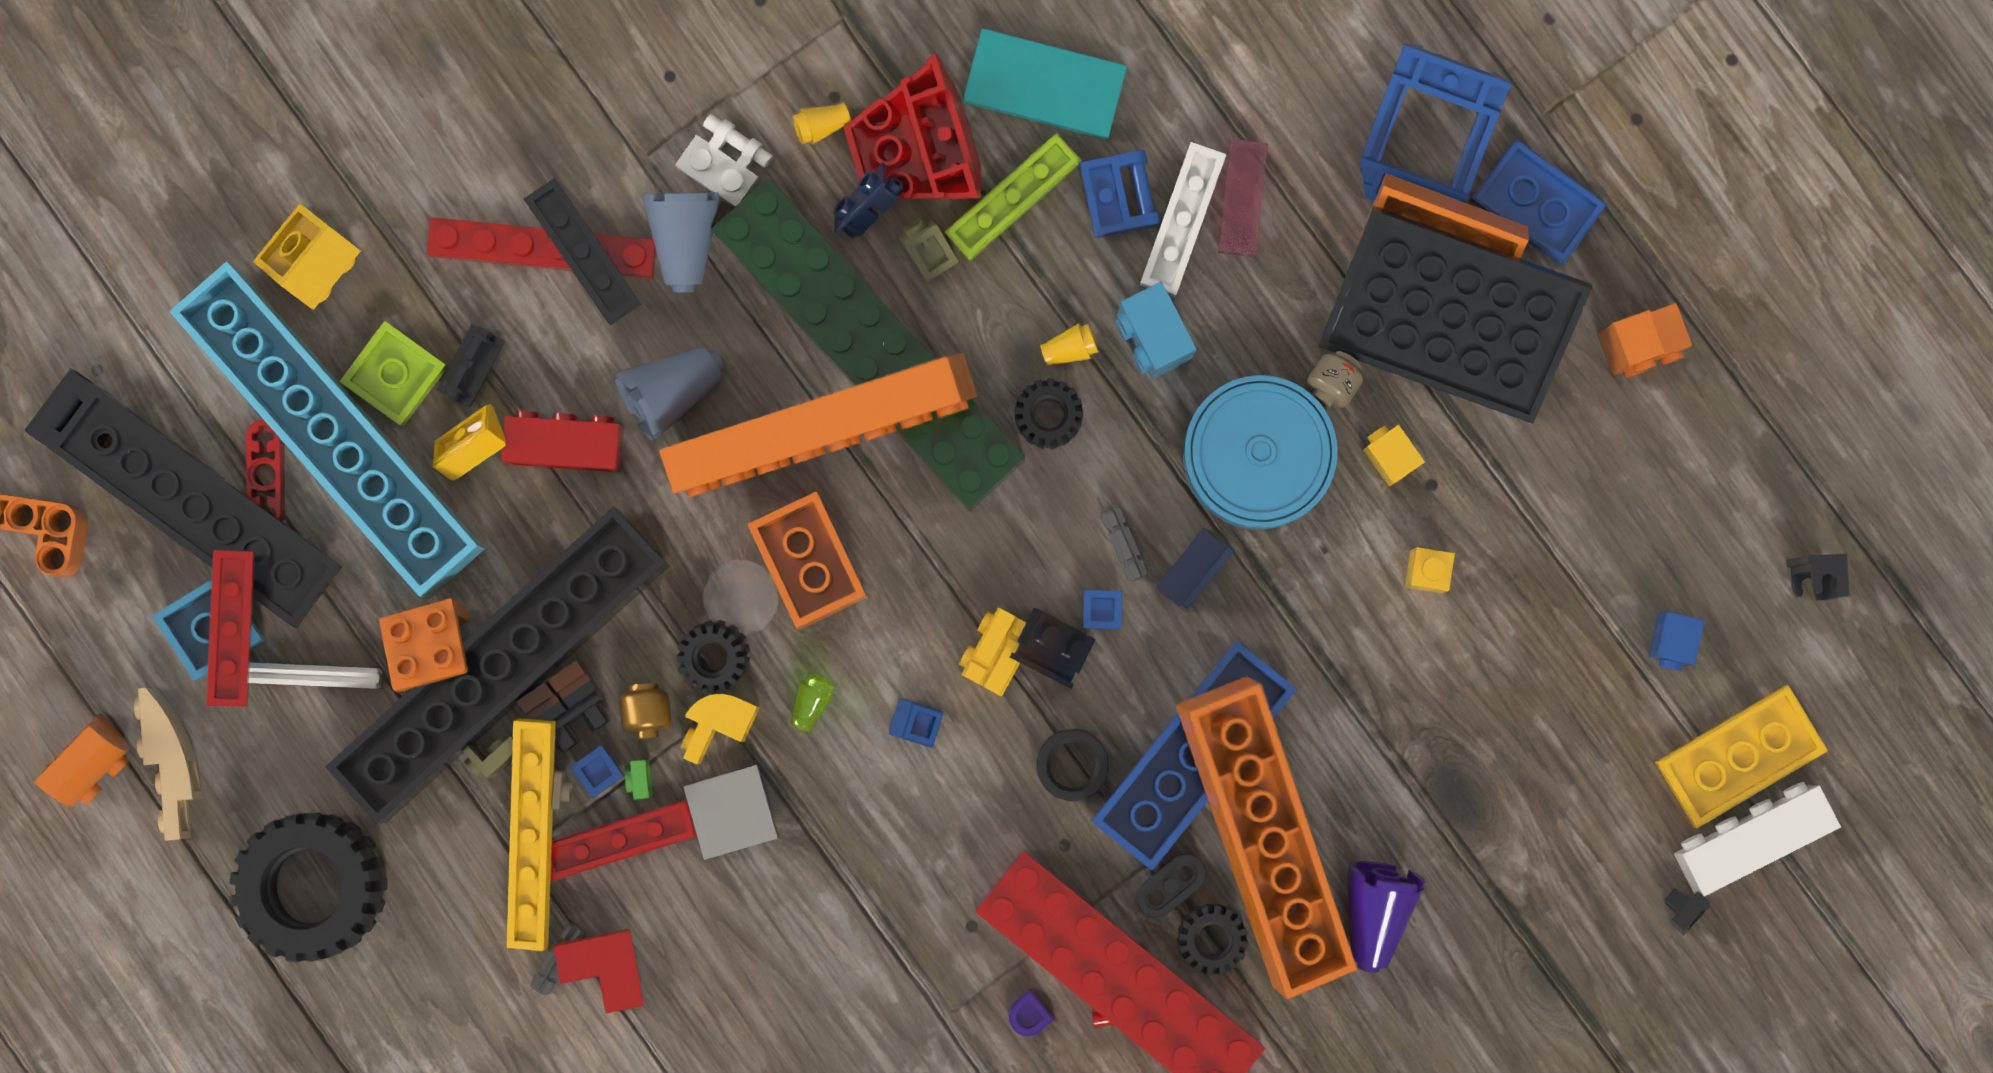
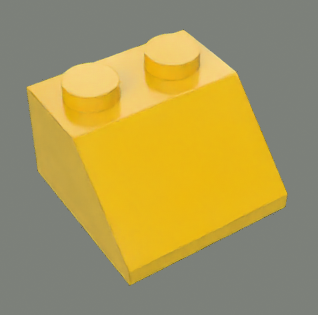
M299 203L253 262L280 286L314 310L319 303L328 298L333 285L341 275L352 268L357 255L361 251Z

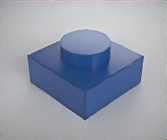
M1084 590L1083 629L1121 630L1122 591Z
M600 745L570 767L591 798H595L625 776L604 745Z

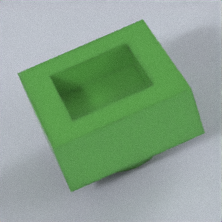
M650 760L630 761L631 769L625 770L627 792H633V800L653 798Z

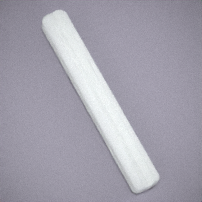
M250 662L249 683L378 689L382 683V671L379 668Z

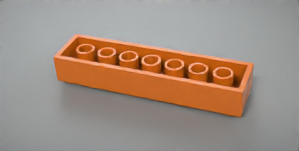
M960 353L660 449L659 452L673 494L686 490L687 496L692 497L722 487L720 479L723 486L754 477L756 476L754 468L757 469L758 475L791 465L789 457H792L795 464L826 454L824 447L828 445L829 451L833 452L861 443L860 434H864L867 441L897 431L895 423L900 422L901 428L905 429L933 420L931 412L935 410L939 418L969 408L967 400L978 396L965 355Z
M1246 676L1176 704L1272 987L1286 999H1290L1356 971L1357 967L1261 684Z

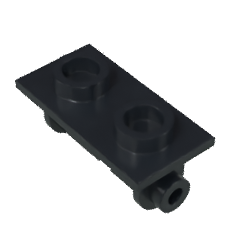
M471 324L436 391L471 408L506 341L481 327Z

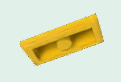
M492 405L484 406L435 440L433 468L449 480L454 481L505 447L506 439Z

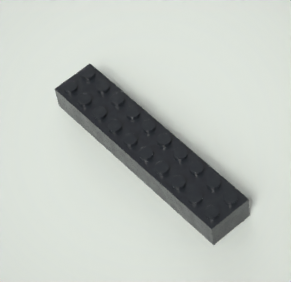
M613 506L463 642L468 668L467 673L410 689L325 766L326 769L376 824L387 823L463 754V748L467 745H473L517 705L516 701L534 690L670 565L627 517Z

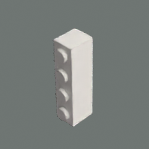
M1800 782L1783 791L1784 798L1774 803L1770 799L1764 800L1749 808L1750 815L1740 820L1734 816L1715 825L1717 832L1705 838L1700 833L1684 840L1681 843L1683 849L1675 852L1674 855L1694 894L1698 891L1702 896H1706L1841 828L1821 787L1818 785L1806 786L1804 782Z

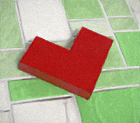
M630 929L553 944L560 984L599 976L606 1014L644 1006Z

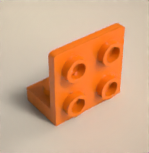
M449 598L379 618L391 685L394 691L400 692L467 673L468 668L459 628L460 624L469 622L467 607Z

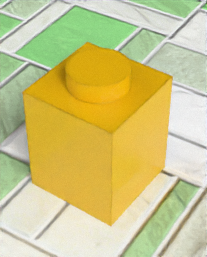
M1384 425L1367 437L1371 444L1363 449L1388 487L1425 462L1399 425L1391 430Z
M1419 547L1410 550L1404 588L1441 594L1448 592L1455 553Z

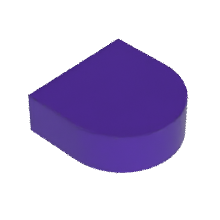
M1031 989L1019 997L1009 1010L1011 1027L1015 1032L1023 1036L1036 1035L1055 1020V1017Z

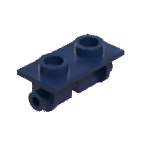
M882 162L874 172L868 171L861 178L858 188L849 197L844 196L837 203L833 212L834 232L836 234L843 229L851 238H854L856 235H863L879 218V213L870 207L873 205L884 213L901 196L900 190L903 188V184L896 177L891 179L886 177L885 163Z

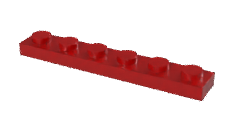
M434 217L430 219L426 253L429 257L572 271L543 228ZM594 234L622 276L653 279L656 258L653 239Z

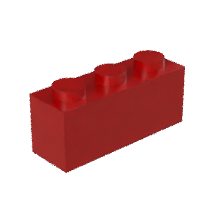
M517 410L516 417L505 416L503 433L506 445L502 448L501 462L511 466L621 473L624 427L614 423L615 418L609 416L595 415L592 416L591 422L576 421L577 415L554 413L553 419L539 418L538 412Z

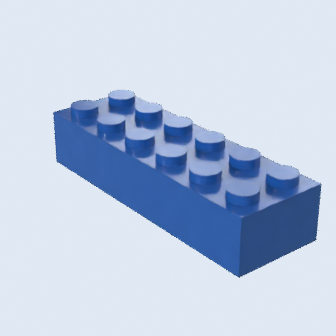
M1235 641L1187 700L1247 676L1261 684L1272 719H1274L1297 689L1242 644ZM1178 712L1090 820L1150 870L1156 867L1208 802Z

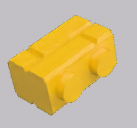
M999 607L995 614L987 611L977 629L979 633L983 634L977 647L975 648L969 644L958 664L965 668L961 675L1002 697L1020 664L1009 657L1011 653H1016L1020 645L1017 641L1026 622Z

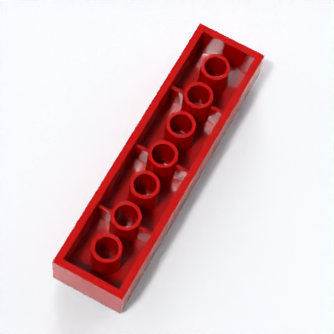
M1025 850L1019 854L975 909V912L1172 1073H1247L1266 1049L1261 1042Z

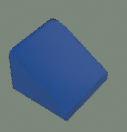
M901 698L898 701L889 734L933 748L944 711Z

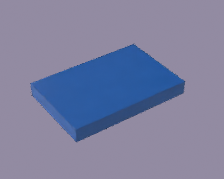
M1516 138L1470 199L1472 203L1483 210L1528 226V243L1560 266L1565 264L1607 206V203Z

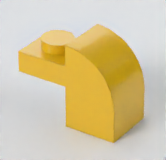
M714 694L700 699L693 704L685 717L699 724L696 729L690 727L681 745V748L686 750L683 758L692 763L701 764L716 731L740 742H745L760 707L739 697L727 694Z

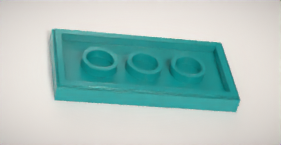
M982 28L963 103L1108 140L1127 66Z

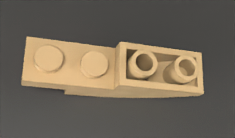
M138 688V697L134 700L135 716L137 720H140L141 735L137 738V751L139 757L143 758L144 765H159L160 772H157L155 775V788L157 794L161 795L162 810L158 813L159 830L161 833H164L165 841L191 838L188 800L203 799L201 776L194 750L179 717L157 688Z

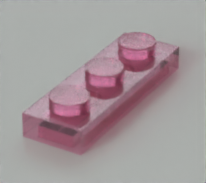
M1230 139L1218 253L1256 257L1268 143Z

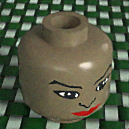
M1337 351L1335 354H1324L1309 374L1306 381L1307 386L1324 409H1330L1331 406L1336 408L1346 407L1363 383V376L1360 372L1361 365L1353 357L1341 351Z

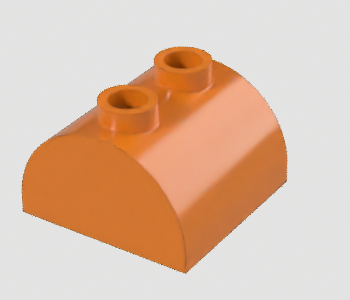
M99 713L42 771L34 783L64 805L74 807L79 801L87 805L102 790V787L97 782L106 773L114 778L130 761L124 756L129 751V745L124 737Z

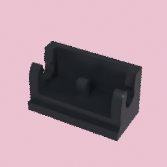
M1847 554L1806 555L1787 560V567H1791L1792 590L1796 597L1802 596L1803 589L1801 585L1802 581L1806 578L1811 579L1816 601L1849 597Z

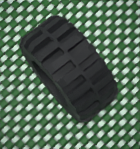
M295 814L285 816V818L280 820H273L264 825L263 831L254 833L246 841L249 845L247 849L239 851L234 861L239 864L238 870L230 874L229 884L235 885V895H230L229 898L231 907L238 906L240 916L236 917L235 920L239 928L247 927L250 931L247 939L255 946L262 944L266 947V954L273 957L283 956L286 961L290 962L318 961L343 953V951L354 947L363 940L362 936L365 933L371 932L377 923L375 917L377 913L383 911L386 902L381 899L382 891L387 890V878H382L381 868L385 867L382 856H376L373 850L376 844L370 837H364L360 833L361 828L353 822L346 823L342 821V817L333 814ZM304 850L318 851L326 855L336 866L341 878L342 892L336 910L328 918L317 923H302L291 917L283 908L277 893V879L282 865L288 857Z

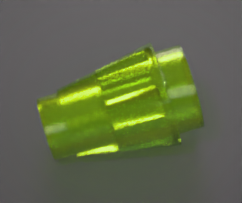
M808 673L805 680H800L790 724L799 730L811 732L813 726H815L835 697L833 690L836 685L820 675Z

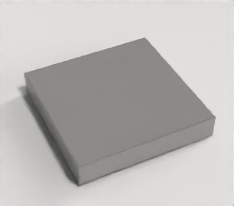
M758 765L683 786L704 860L779 838Z

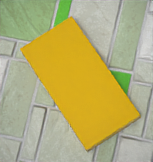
M1784 685L1655 761L1693 827L1699 828L1826 753L1828 749L1789 685Z

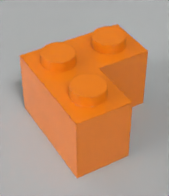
M1677 303L1652 312L1647 310L1622 319L1597 333L1612 375L1615 376L1624 372L1626 378L1644 373L1648 369L1657 366L1656 360L1660 359L1662 366L1684 358L1682 351L1693 346Z

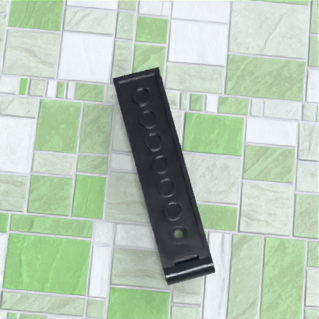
M72 368L69 369L24 429L30 436L48 447L211 568H213V550L255 552L253 598L294 628L300 625L343 567L225 481V478ZM111 436L112 444L106 448L104 444L105 439Z

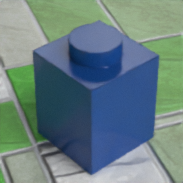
M1671 612L1658 613L1648 658L1660 660L1659 667L1674 671H1682V666L1695 665L1705 620Z

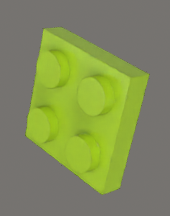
M384 321L339 382L398 425L404 427L448 366Z

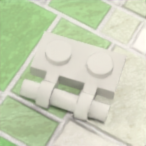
M710 114L703 124L705 128L714 133L710 142L708 143L696 135L675 166L709 191L719 192V197L735 208L750 194L759 181V177L748 170L752 163L755 161L766 168L772 161L773 155L762 148L763 144L755 138L749 140L736 131L735 125L727 119L721 121L713 114ZM726 142L742 152L737 162L721 152Z

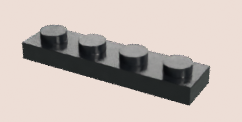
M555 178L523 199L610 326L642 305Z

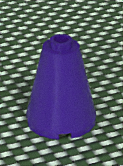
M1357 861L1356 866L1349 864L1347 876L1350 949L1354 961L1357 963V968L1377 973L1380 971V968L1389 966L1424 890L1425 880L1419 874L1408 870L1406 877L1396 872L1397 866L1380 862Z

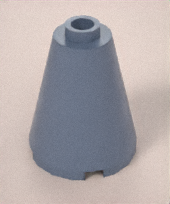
M660 192L655 193L656 200H654L653 193H643V202L664 285H672V292H695V285L702 284L713 234L711 228L714 227L719 205V192H708V200L707 193Z
M705 347L628 368L616 373L614 376L617 378L615 379V384L630 414L634 413L640 421L643 420V422L638 424V427L648 439L653 441L665 433L722 380L721 371L725 370L715 350L709 352Z

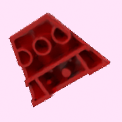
M935 53L926 60L927 63L913 75L906 76L900 81L898 87L883 99L879 98L844 126L859 182L868 171L874 172L883 162L886 164V177L888 179L896 177L903 184V188L900 190L901 196L898 199L981 198V164L962 100L938 54Z

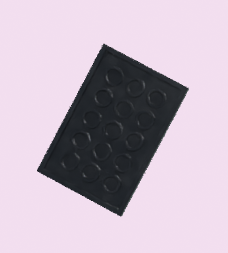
M1373 206L1324 329L1319 347L1335 353L1337 351L1344 352L1357 361L1533 424L1592 291V284Z

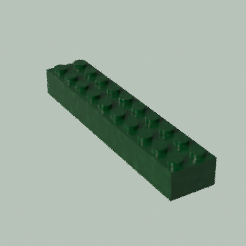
M769 178L764 180L711 228L718 240L853 386L936 360ZM973 399L967 400L969 406L967 409L939 418L935 410L931 412L933 420L905 429L901 428L900 422L895 423L897 428L895 432L969 512L1025 462L1023 453Z

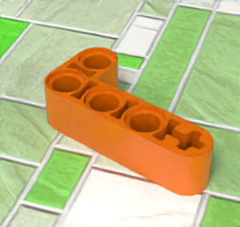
M0 494V530L37 535L38 541L35 552L37 568L42 573L50 576L70 577L79 570L83 557L88 528L86 514L79 508L61 503ZM31 507L33 519L25 526L21 516L26 508ZM68 512L71 517V524L67 530L62 532L59 527V519L64 513ZM61 550L64 554V563L60 568L55 569L52 564V558L57 551Z

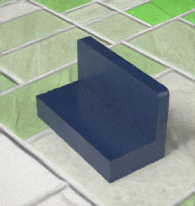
M1203 528L1155 588L1185 612L1235 550L1231 546L1226 547Z

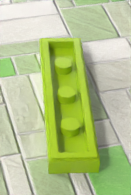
M1056 133L951 225L944 234L970 262L1079 166L1082 160Z

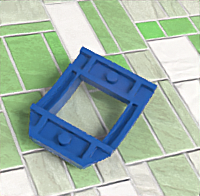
M1404 43L1359 162L1366 199L1375 201L1384 176L1387 173L1467 203L1478 168L1512 82L1496 72L1492 74L1425 50L1423 45ZM1408 87L1477 112L1450 185L1381 161Z

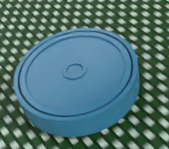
M1266 375L1239 378L1226 383L1211 393L1192 417L1183 445L1185 474L1193 493L1201 504L1224 522L1252 530L1281 527L1299 519L1310 511L1328 490L1334 477L1338 457L1334 427L1319 401L1304 388L1291 381Z

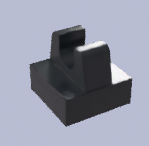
M1674 888L1664 899L1666 901L1665 904L1676 913V916L1672 919V926L1683 936L1710 907V901L1698 891L1689 900Z

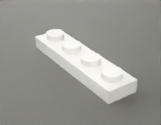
M1193 142L1190 143L1140 282L1141 286L1149 288L1162 281L1169 296L1176 297L1226 154Z

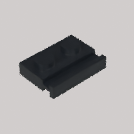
M1033 608L1017 641L1020 645L1016 653H1011L1009 658L1072 689L1074 684L1071 681L1076 672L1080 673L1096 639L1042 610Z

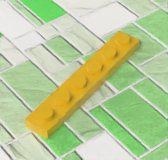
M523 718L513 721L507 948L544 951L548 948L552 796L556 721Z

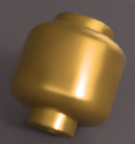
M659 683L628 686L629 692L623 693L620 697L622 728L628 732H636V739L658 738L659 730L666 729L671 724L668 692L659 689Z

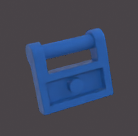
M1145 150L1080 163L1079 167L1095 238L1138 229H1149L1161 225L1160 215L1154 210L1145 164L1148 163ZM1126 167L1131 170L1140 215L1130 217L1120 173V169Z

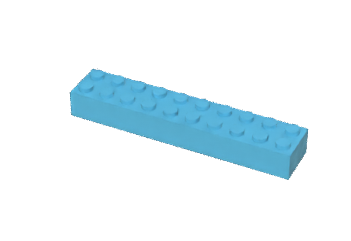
M226 261L169 311L419 597L430 599L486 549L239 268Z

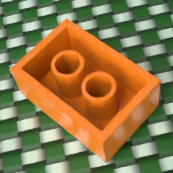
M817 491L747 524L796 629L801 630L868 598Z

